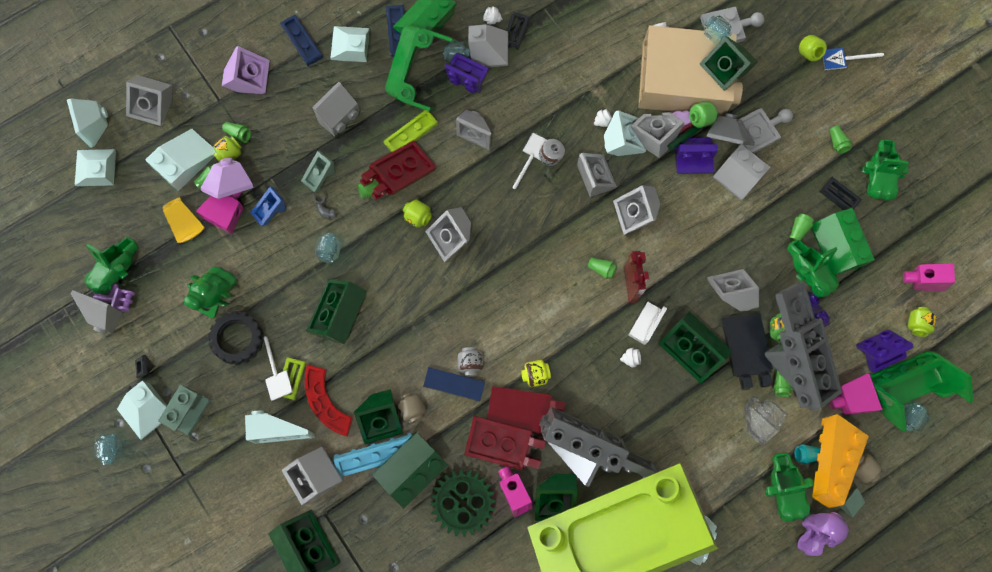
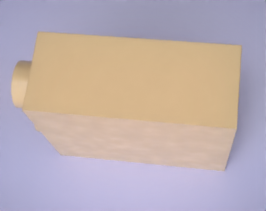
M649 25L642 48L638 108L670 112L677 110L690 111L695 104L711 102L717 108V116L725 117L731 105H739L741 101L742 82H736L724 91L703 69L700 63L725 36L736 42L737 34Z

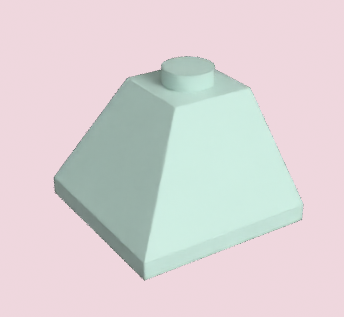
M334 26L331 60L367 62L370 28Z
M67 99L75 133L90 148L94 147L108 126L106 108L101 107L97 101Z
M619 110L614 113L604 134L607 153L623 156L646 152V149L631 128V125L639 119L638 117Z
M77 150L75 186L114 185L116 150Z
M141 381L126 393L117 410L140 440H142L162 424L158 420L166 409L167 404L151 384Z

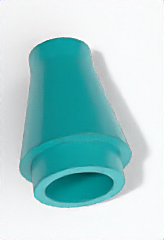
M801 444L795 448V459L802 464L815 462L821 448Z

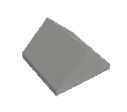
M581 153L579 155L577 166L590 197L617 188L604 155Z

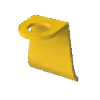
M180 197L163 206V212L177 243L191 240L205 229L202 223L181 201Z

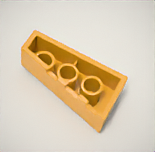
M838 414L822 419L823 434H820L819 439L821 450L817 455L819 466L818 471L815 472L812 497L827 508L845 504L869 437Z

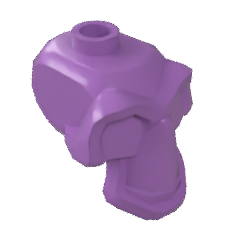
M835 512L810 514L802 522L807 531L799 538L797 547L806 555L819 556L823 552L824 545L827 544L829 547L834 548L846 539L849 533L848 525L843 520V517Z

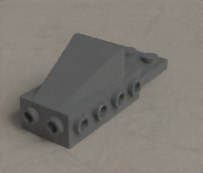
M801 281L775 294L785 330L779 333L781 343L766 351L765 356L796 392L800 408L816 410L840 395L842 390L822 318H814L805 282Z
M550 407L547 415H543L540 420L539 426H541L543 439L550 444L585 486H590L599 466L609 473L612 471L619 473L622 468L630 474L634 472L640 474L641 478H646L660 472L653 461L629 451L623 439L560 410Z

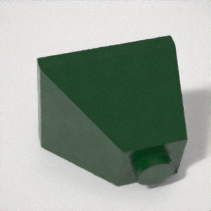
M725 36L704 58L700 65L725 91L744 77L758 61L744 47Z
M391 389L371 394L354 411L364 444L403 434Z
M554 474L536 487L535 521H543L576 507V474Z

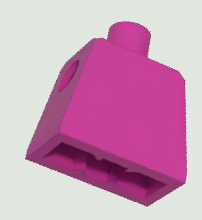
M242 192L220 199L210 196L196 212L201 218L232 234L244 208L237 201Z
M954 264L919 265L913 272L904 271L903 282L913 283L914 290L944 292L955 283Z
M865 374L841 385L842 393L829 402L831 409L841 408L844 415L872 413L882 410L870 374Z
M510 467L501 469L499 475L502 481L499 484L514 518L533 509L532 501L518 473L513 475ZM512 486L516 487L515 490H510L509 488Z

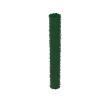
M692 126L667 145L670 151L674 150L702 128Z

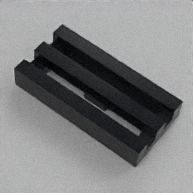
M513 12L506 30L508 31V37L515 18H518L511 40H508V45L510 48L515 47L516 50H519L530 17ZM522 19H523V20H525V21H524V24H523V26H522V29H521L519 38H518L517 43H516V42H514V41H515L516 35H517V33H518L520 24H521Z
M831 177L819 191L842 210L850 208L854 210L862 200L834 177ZM830 184H832L834 187H836V188H837L838 190H840L841 192H838V191H837L835 188H833ZM845 195L849 197L851 200H853L854 203L847 199Z

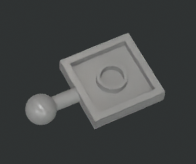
M736 7L702 14L700 18L704 31L737 34L736 43L743 42L746 39L743 30L744 26L752 25L759 27L764 23V16L759 12L752 14L750 18L740 20Z
M760 108L739 119L743 121L755 142L754 146H743L754 154L780 140L781 136L774 126L781 122H790L793 118L792 111L786 108L782 109L778 116L769 120L763 109Z

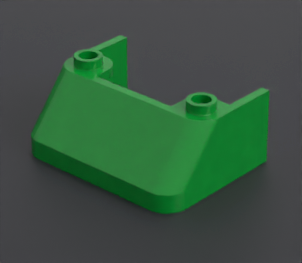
M407 25L402 30L385 90L389 96L404 103L435 112L436 108L414 100L416 96L415 88L407 83L417 48H428L432 44L434 37L457 44L458 41L421 27Z
M933 351L923 352L870 375L882 407L881 412L883 416L902 432L907 431L903 404L933 392L942 398L957 394L969 403L974 402L972 376Z

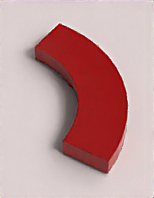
M307 365L304 379L305 390L312 411L326 427L348 437L353 417L340 412L330 401L325 386L327 370Z

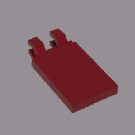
M413 140L371 163L368 171L361 175L362 179H360V182L365 187L376 180L379 185L373 188L374 192L371 196L378 200L384 197L386 193L388 196L394 195L435 171L436 166Z
M633 251L628 256V260L623 267L629 304L638 302L646 290L645 283L649 281L648 271L643 272L642 265L646 261L645 252Z
M492 386L487 419L532 430V433L542 434L541 426H539L542 416L547 415L550 407L564 412L566 402L553 401V397H550L549 394Z
M473 416L464 455L521 471L526 466L539 469L542 459L531 457L529 454L531 446L544 449L546 441L534 437L535 433H532V430Z

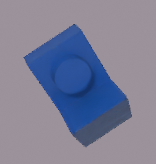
M270 186L250 213L261 226H266L276 213L286 211L284 200Z

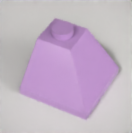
M237 46L224 69L222 86L240 93L264 94L266 92L270 60Z
M224 158L220 160V163L213 165L201 186V191L220 199L251 189L253 184L240 162L232 160V158Z

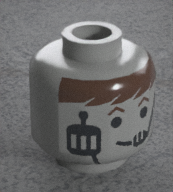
M557 139L546 140L539 150L540 160L549 166L558 164L565 153L564 145Z
M463 348L458 353V371L465 373L466 377L477 376V372L483 370V355L480 351H477V348Z

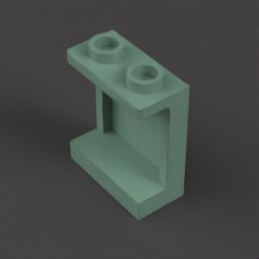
M180 385L158 422L175 431L180 430L187 435H191L211 400Z

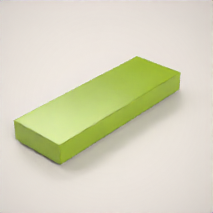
M424 110L383 142L393 152L413 140L416 142L436 127L438 121L429 111Z

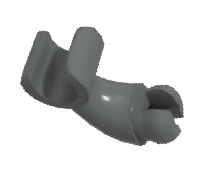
M315 195L314 201L319 214L328 220L335 219L336 210H329L324 207L326 204L325 196L322 195L323 200L318 202Z

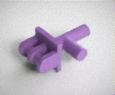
M113 284L108 295L94 294L93 296L94 299L104 303H111L112 307L121 312H130L129 305L132 304L131 298L135 293L121 290L118 288L119 285Z

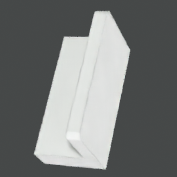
M647 302L631 329L629 336L645 345L650 340L667 308L663 307L660 309Z

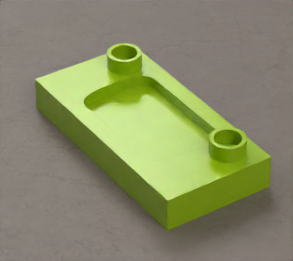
M680 463L527 527L541 572H662L718 549L687 473Z

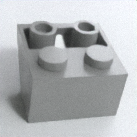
M320 447L296 459L282 469L301 505L312 504L344 481L324 447Z

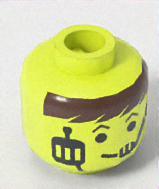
M543 360L527 362L524 366L525 370H521L523 382L527 381L530 387L545 385L548 379H551L548 363L545 364Z

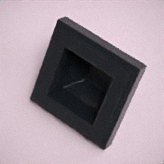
M142 355L135 360L136 378L144 377L155 367L146 355Z

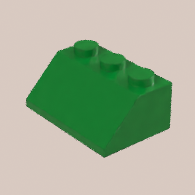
M418 0L393 28L401 34L405 26L414 25L437 33L454 15L456 2L453 0Z
M853 208L834 213L813 223L811 229L821 254L823 255L834 247L838 249L828 263L829 269L834 275L864 267L875 260Z

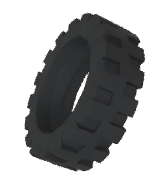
M233 311L230 314L225 313L223 317L215 320L216 323L211 326V333L208 334V339L210 340L209 347L215 356L228 364L241 365L243 362L248 363L251 358L254 359L257 356L256 353L261 350L264 337L262 336V328L253 317L244 312L238 313ZM243 323L250 328L252 333V340L249 346L238 354L226 352L221 345L223 331L231 324Z

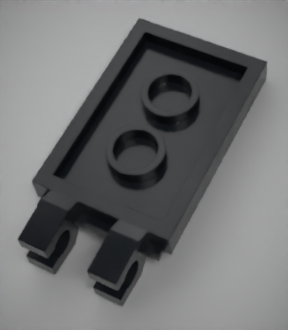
M761 314L723 318L721 322L726 345L733 351L729 356L733 376L739 377L742 391L753 388L752 375H758L761 388L772 385L770 373H772L773 366L765 356V352L769 349Z

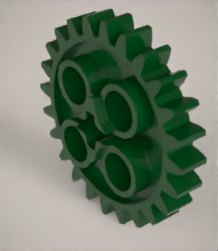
M461 469L460 474L457 476L452 471V478L445 475V482L438 481L441 487L433 488L438 493L437 495H431L436 500L430 504V506L436 507V510L431 512V514H438L435 522L442 521L443 523L440 528L442 529L447 526L448 534L453 529L455 530L456 537L459 531H462L463 537H466L467 531H470L473 536L475 528L481 532V524L488 526L485 521L486 518H493L488 513L489 511H495V508L490 507V504L496 502V500L490 499L494 492H488L491 484H483L486 479L485 477L478 480L479 473L472 477L471 470L468 471L467 475H464ZM458 484H467V493L459 494L457 492ZM449 491H454L461 499L467 498V504L477 513V516H473L465 507L460 509L458 507L460 503ZM476 496L483 499V505L480 508L472 506V499ZM446 498L454 500L455 504L451 510H446L443 507V502ZM461 512L469 514L470 519L468 523L461 524L458 521V515Z

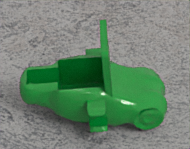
M883 139L879 141L877 152L872 156L871 161L866 162V166L862 167V172L869 174L867 194L871 198L883 199L885 201L896 199L899 190V178L903 179L905 174L909 173L907 167L909 162L901 160L900 155L896 152V143L892 140Z
M124 238L120 243L110 246L103 252L87 244V249L96 260L95 266L86 274L84 280L87 288L98 295L109 293L114 283L128 275L126 271L132 263L135 251L139 248L138 243L132 238Z
M800 240L793 241L788 245L787 251L793 258V265L798 273L796 277L800 281L804 280L807 285L811 286L813 294L817 297H826L830 293L835 292L839 286V281L829 269L828 263L838 249L834 247L822 255L814 248L806 246Z
M211 267L201 277L193 275L190 279L194 280V282L187 284L189 292L184 298V305L213 319L216 316L219 305H228L222 299L223 297L226 299L231 297V294L228 292L233 290L238 279L233 273L226 271L222 267Z
M788 453L775 454L772 457V486L765 489V494L767 497L775 496L777 510L782 521L802 520L810 515V505L807 500L806 490L814 486L813 480L811 478L803 479L801 472L793 465Z

